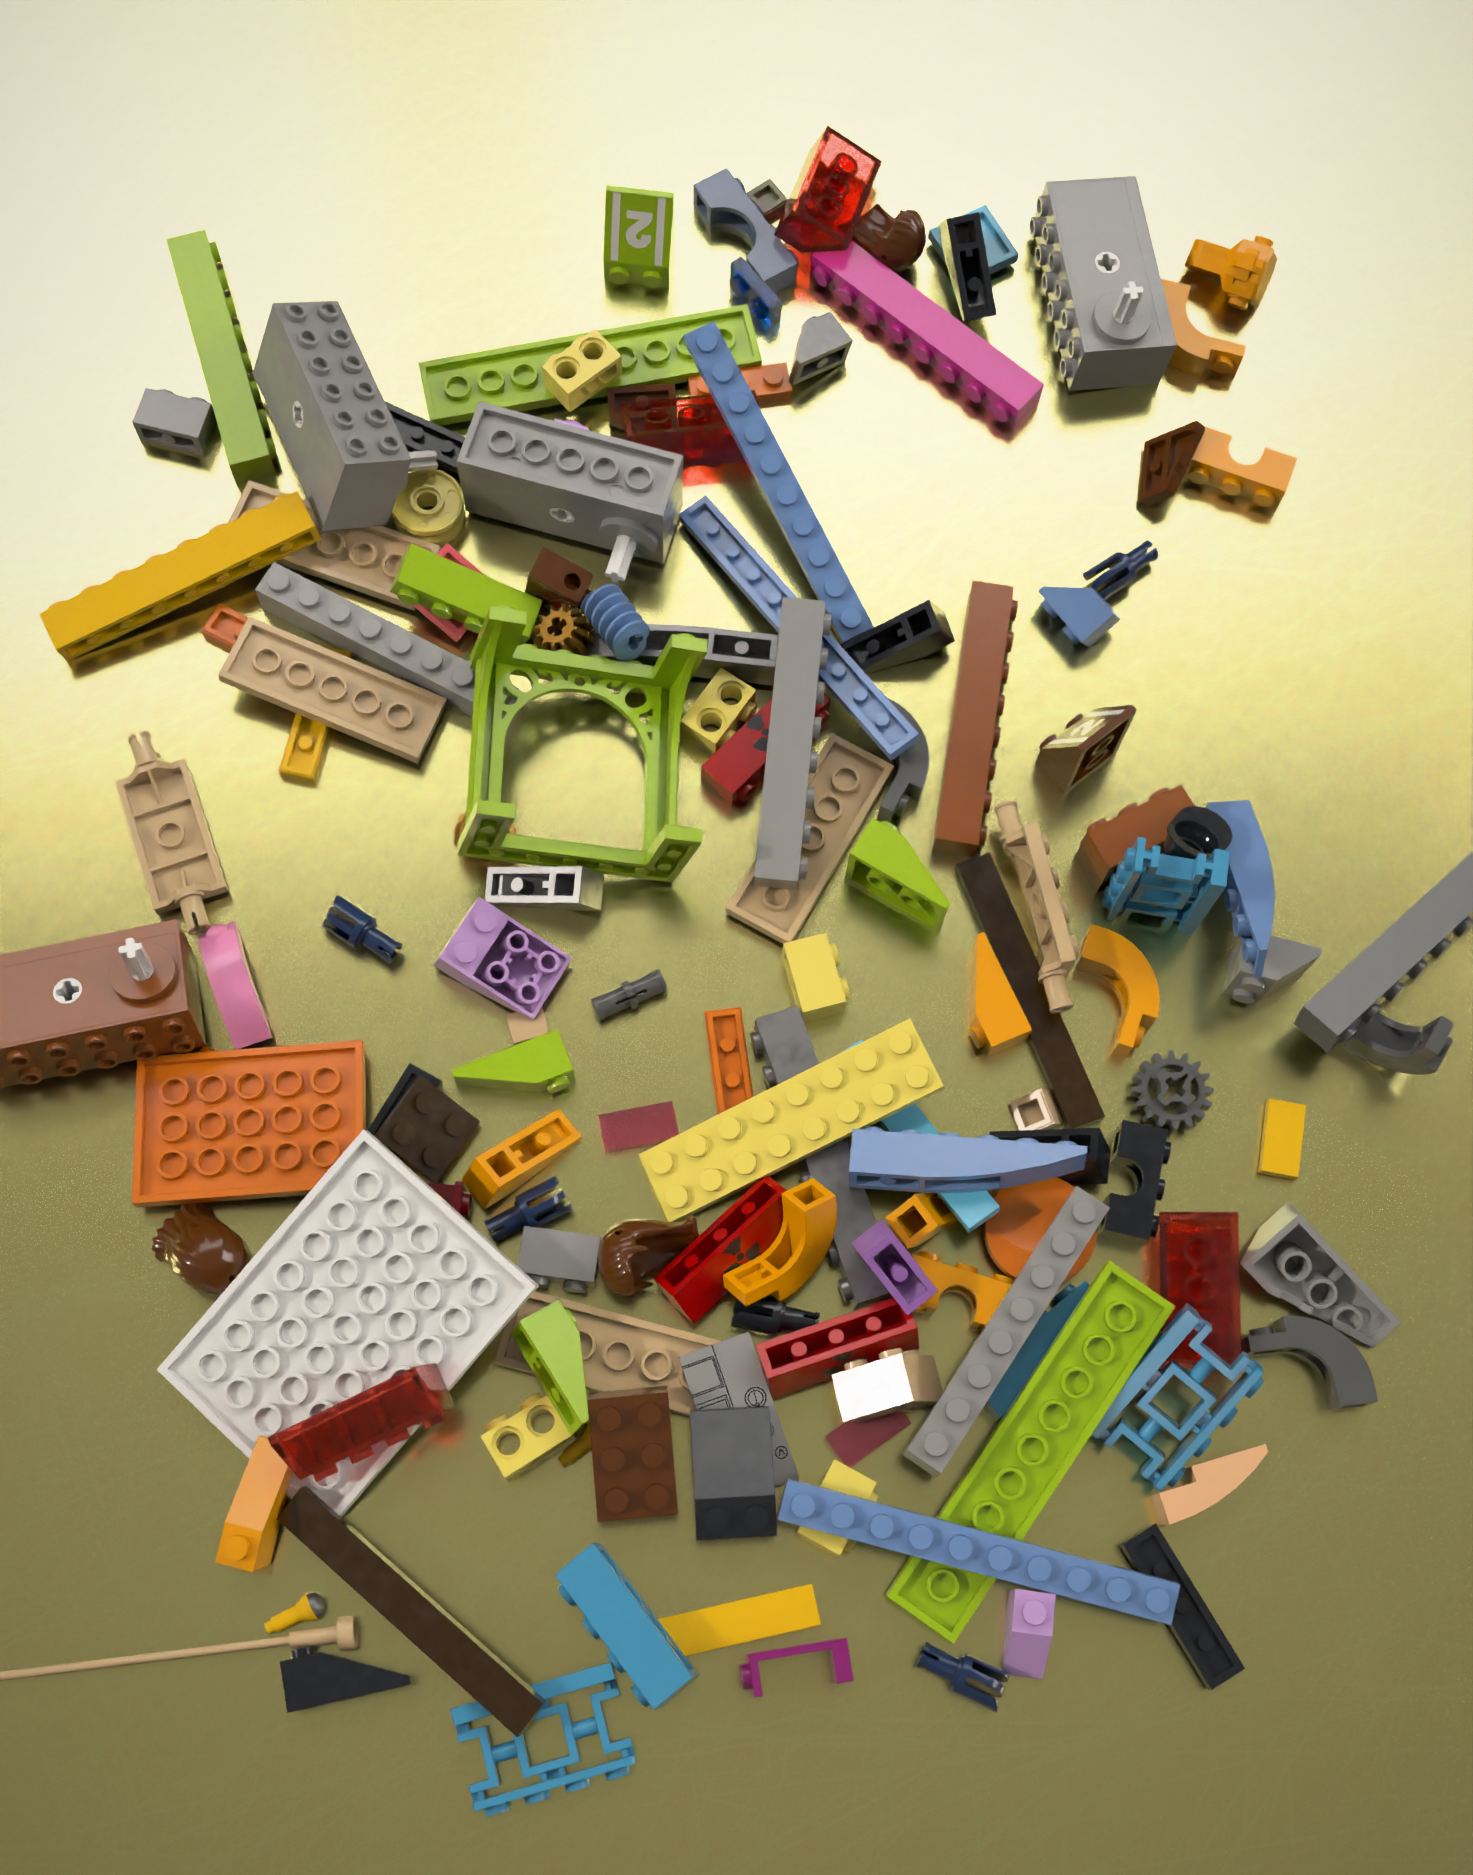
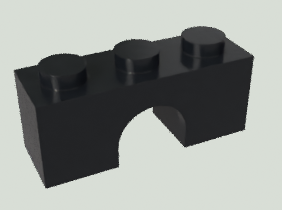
M1122 1120L1117 1126L1110 1164L1129 1170L1135 1177L1137 1187L1135 1194L1124 1196L1110 1193L1104 1199L1103 1203L1110 1207V1209L1099 1224L1097 1237L1141 1247L1150 1240V1237H1156L1159 1227V1215L1154 1214L1156 1200H1162L1165 1190V1179L1160 1178L1162 1164L1166 1165L1168 1163L1171 1153V1142H1166L1168 1129Z

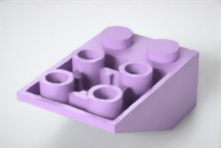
M478 897L433 965L463 985L533 1020L572 957L484 899Z

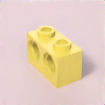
M594 329L587 335L577 337L570 347L560 354L552 355L542 366L544 386L571 412L622 375V357ZM566 376L572 377L570 379H563Z
M720 668L680 722V736L712 756L736 733L742 721L747 723L755 714L758 707L755 704L756 689L723 668ZM731 697L737 699L739 703L728 705L723 700ZM707 724H714L720 729L715 732H707L703 727Z
M540 1393L534 1394L519 1405L521 1411L509 1419L506 1414H503L485 1426L487 1432L481 1438L507 1481L575 1439L574 1434H570L547 1395L542 1397ZM540 1413H549L554 1417L553 1428L543 1434L534 1431V1418ZM508 1434H514L520 1439V1447L512 1455H504L499 1451L501 1438Z

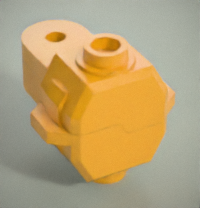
M1258 235L1255 236L1254 241L1243 238L1231 249L1205 240L1194 239L1184 266L1199 274L1220 280L1223 292L1230 298L1228 304L1234 308L1246 311L1248 305L1257 306L1261 302L1278 259L1274 252L1275 250L1272 248L1274 242Z

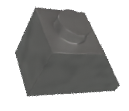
M830 311L818 317L812 316L802 324L789 376V382L792 385L845 363L853 339Z

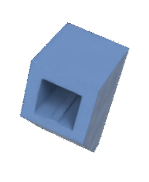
M1043 586L1038 590L1045 599L1041 602V605L1052 618L1055 619L1059 615L1066 624L1062 630L1074 644L1081 642L1090 647L1121 620L1100 593L1092 588Z

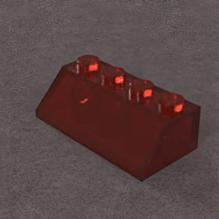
M827 125L807 154L774 235L801 253L846 250L849 247L882 161Z
M751 390V392H752V394H753V396H754V398H755V400H756V402H757V404H758V406H759L758 399H757V396H756V392H755V390ZM711 394L620 403L624 440L683 455V470L696 466L718 467L722 464L736 462L747 464ZM670 406H677L678 428H672L671 413L666 411L670 410ZM649 411L644 415V418L630 419L629 412ZM631 422L644 427L645 431L637 432L632 427Z
M1159 1212L1160 1296L1176 1306L1160 1329V1332L1163 1331L1182 1307L1188 1303L1199 1312L1200 1317L1212 1324L1213 1330L1202 1342L1231 1365L1242 1353L1240 1227L1238 1212ZM1194 1328L1161 1365V1368H1164L1172 1358L1188 1372L1198 1363L1202 1356L1188 1345V1339L1196 1331ZM1216 1368L1210 1373L1213 1375H1223Z
M436 1363L415 1366L268 1437V1441L299 1480L314 1476L315 1481L319 1482L338 1473L336 1465L347 1459H350L352 1465L375 1455L372 1447L386 1441L388 1447H391L410 1438L408 1430L422 1424L424 1430L447 1420L444 1412L455 1408V1405Z

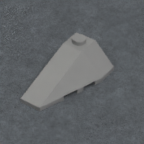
M1289 1202L1259 1227L1240 1262L1269 1294L1295 1305L1307 1314L1314 1315L1372 1348L1402 1323Z

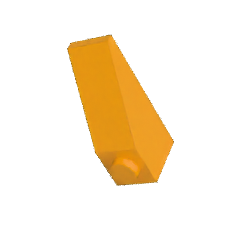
M982 932L977 934L972 948V1027L970 1028V1034L976 1047H982L988 1057L1027 1040L1032 1028L985 933Z
M557 1109L475 1157L463 1176L462 1182H464L481 1206L486 1209L518 1189L580 1141L582 1136L562 1111Z
M262 1435L258 1436L224 1522L215 1563L249 1572H255L271 1565L280 1522L277 1518L284 1510L298 1449L297 1444Z

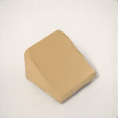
M543 1007L540 1008L533 1020L518 1012L506 1015L513 1045L549 1032Z
M1041 1088L1009 1102L1019 1130H1047L1063 1124L1052 1092L1048 1089Z

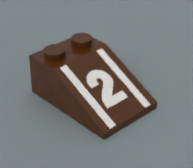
M1133 705L1094 708L1085 716L1079 713L1068 722L1065 727L1067 730L1059 736L1055 733L1051 734L1040 744V753L1036 764L1064 794L1117 753L1137 709Z

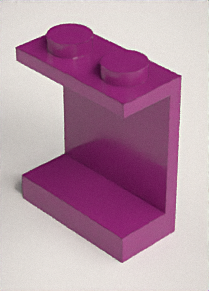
M847 1638L746 1654L747 1663L739 1664L743 1690L751 1689V1694L754 1698L763 1696L758 1661L827 1650L832 1683L839 1684L854 1681Z

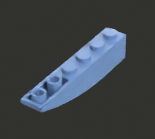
M1250 800L1207 802L1206 808L1221 816L1231 828L1233 837L1226 851H1230L1227 884L1224 889V906L1226 911H1231L1234 935L1241 939L1243 961L1249 963L1254 978H1261L1273 926L1275 903L1273 869L1268 847Z
M869 1126L863 1129L852 1130L849 1187L919 1193H964L1009 1188L1045 1181L1083 1170L1087 1156V1146H1080L1072 1141H1059L1055 1144L1039 1143L1032 1138H1020L1016 1141L1000 1140L992 1135H982L978 1138L961 1137L959 1134L952 1132L930 1135L922 1134L920 1131L913 1129L889 1132L883 1131L878 1127Z

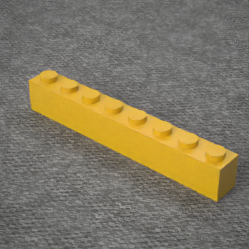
M299 492L284 493L277 496L272 503L259 509L247 510L240 518L228 524L222 523L212 527L209 533L203 536L184 540L178 544L177 548L165 554H156L149 557L144 564L136 568L122 570L116 573L112 579L100 585L88 586L79 595L67 601H57L51 604L48 610L39 613L55 650L68 662L322 540Z

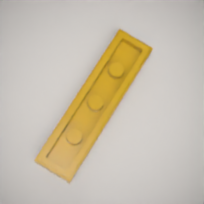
M320 645L351 659L353 657L351 651ZM296 713L278 770L279 775L315 783L331 727Z
M812 1584L658 1619L685 1656L821 1625Z

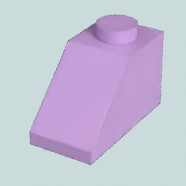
M1021 1589L1008 1590L1002 1670L1013 1676L1043 1679L1053 1635L1056 1594Z

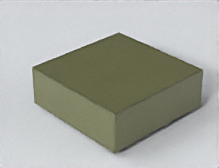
M770 178L746 193L752 202L756 201L759 204L766 221L789 208L790 200Z

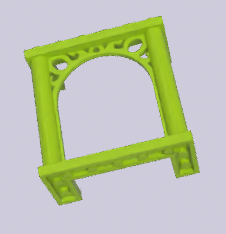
M508 605L490 606L470 655V669L476 670L465 827L457 844V856L537 866H583L601 874L673 883L702 844V829L677 826L676 811L678 747L682 709L687 685L707 654L708 639L696 638L688 633L672 634L655 665L649 666L643 665L636 660L623 662L610 660L602 655H577L563 649L555 651L538 649L531 644L517 646L526 627L527 611L516 610ZM510 675L526 677L531 684V691L522 692L512 684ZM538 679L551 680V683H540ZM607 689L619 690L620 692L619 694H612ZM630 692L645 694L646 702L640 707L632 708L625 703V696ZM550 693H583L610 704L633 726L641 741L645 757L642 851L508 834L515 819L516 804L501 802L504 743L510 722L526 704ZM508 696L516 700L514 704H505ZM651 711V716L648 715L646 718L649 725L642 723L639 717Z

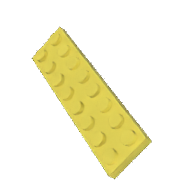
M909 1018L639 1154V1157L668 1222H679L689 1215H693L757 1183L761 1178L767 1175L771 1176L851 1136L853 1129L869 1127L945 1089L913 1022Z

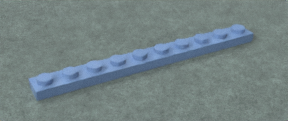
M715 321L683 335V342L817 599L826 601L825 613L832 614L831 626L840 643L842 644L874 628Z
M703 496L678 514L680 522L779 633L782 597H798L708 496ZM831 634L830 636L822 635L821 648H828L826 670L819 669L818 679L825 683L826 688L892 761L920 740L919 733Z
M787 1478L777 1516L778 1520L1169 1625L1172 1624L1180 1584L1175 1581Z

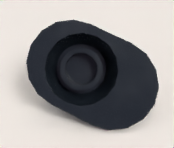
M1199 806L1185 807L1168 824L1166 830L1168 834L1163 850L1165 855L1194 860L1199 853L1206 854V859H1208L1214 849L1226 850L1230 845L1233 837L1231 828L1221 816L1207 808Z

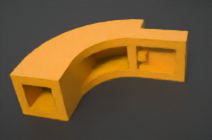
M1161 279L1177 343L1169 363L1182 372L1197 378L1202 377L1205 368L1222 374L1236 375L1243 360L1246 345L1213 338L1197 330L1190 322L1186 311L1191 285Z
M1091 924L1084 936L1075 968L1106 979L1117 990L1122 1001L1123 1012L1112 1053L1126 1057L1133 1047L1139 1048L1145 1027L1150 1029L1158 1017L1160 1004L1158 982L1150 963L1132 942L1114 931Z
M814 1178L782 1193L783 1222L779 1234L772 1245L760 1256L723 1275L724 1287L746 1307L769 1294L779 1302L798 1290L823 1261L835 1233L837 1201L836 1195Z
M994 1189V1190H987V1191H988L989 1194H991V1193L994 1192L996 1189ZM937 1193L914 1194L885 1217L908 1249L927 1241L958 1220Z

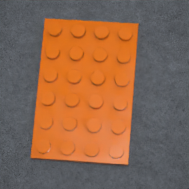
M363 1040L158 1055L147 1061L137 1060L132 1204L138 1208L307 1195L363 1129L366 1130L365 1043Z

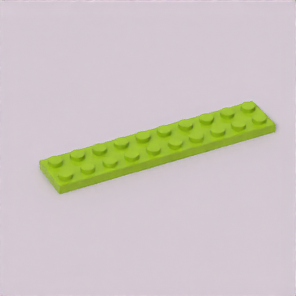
M748 304L597 330L621 355L622 375L589 399L607 396V387L676 384L687 382L689 377L700 376L701 374L683 342V335L712 321H715L739 368L762 365V357ZM589 332L418 362L430 422L443 426L471 421L479 401L518 412L560 405L561 403L544 386L542 366L552 355L560 354L570 347L577 337L587 335ZM570 376L563 377V379L572 378Z
M1107 1260L936 1518L1022 1540L1176 1306L1113 1262ZM910 1556L886 1592V1596L954 1644L997 1578Z

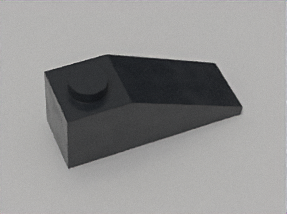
M979 212L945 219L939 224L945 262L963 322L997 315Z
M927 600L840 644V646L864 673L868 674L925 657L955 642V638L945 612L931 600Z
M1100 1128L989 1132V1135L996 1136L1000 1140L1016 1141L1020 1138H1032L1039 1143L1055 1144L1059 1141H1072L1077 1145L1087 1146L1084 1169L1057 1178L1071 1185L1108 1183L1111 1150Z
M315 1646L290 1651L291 1659L280 1661L287 1713L415 1684L413 1675L327 1652L316 1653Z

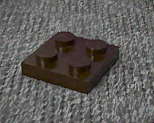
M418 1076L374 1136L394 1155L430 1182L437 1183L480 1121L425 1078Z

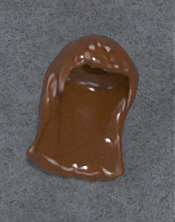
M875 204L868 212L859 216L857 220L837 228V230L893 272L905 270L917 262L926 245L925 225L921 215L915 210H900V213L893 218L880 204Z
M204 1203L181 1204V1208L174 1211L172 1218H167L163 1221V1227L157 1229V1236L152 1238L154 1244L151 1249L155 1252L156 1259L169 1263L172 1270L190 1287L214 1297H219L251 1260V1252L245 1241L226 1224L216 1219L211 1206Z
M689 1215L680 1222L625 1219L612 1225L603 1236L598 1251L599 1272L603 1282L611 1290L623 1296H631L637 1291L653 1286L652 1282H644L642 1280L661 1272L700 1235L698 1233L697 1219L693 1215Z

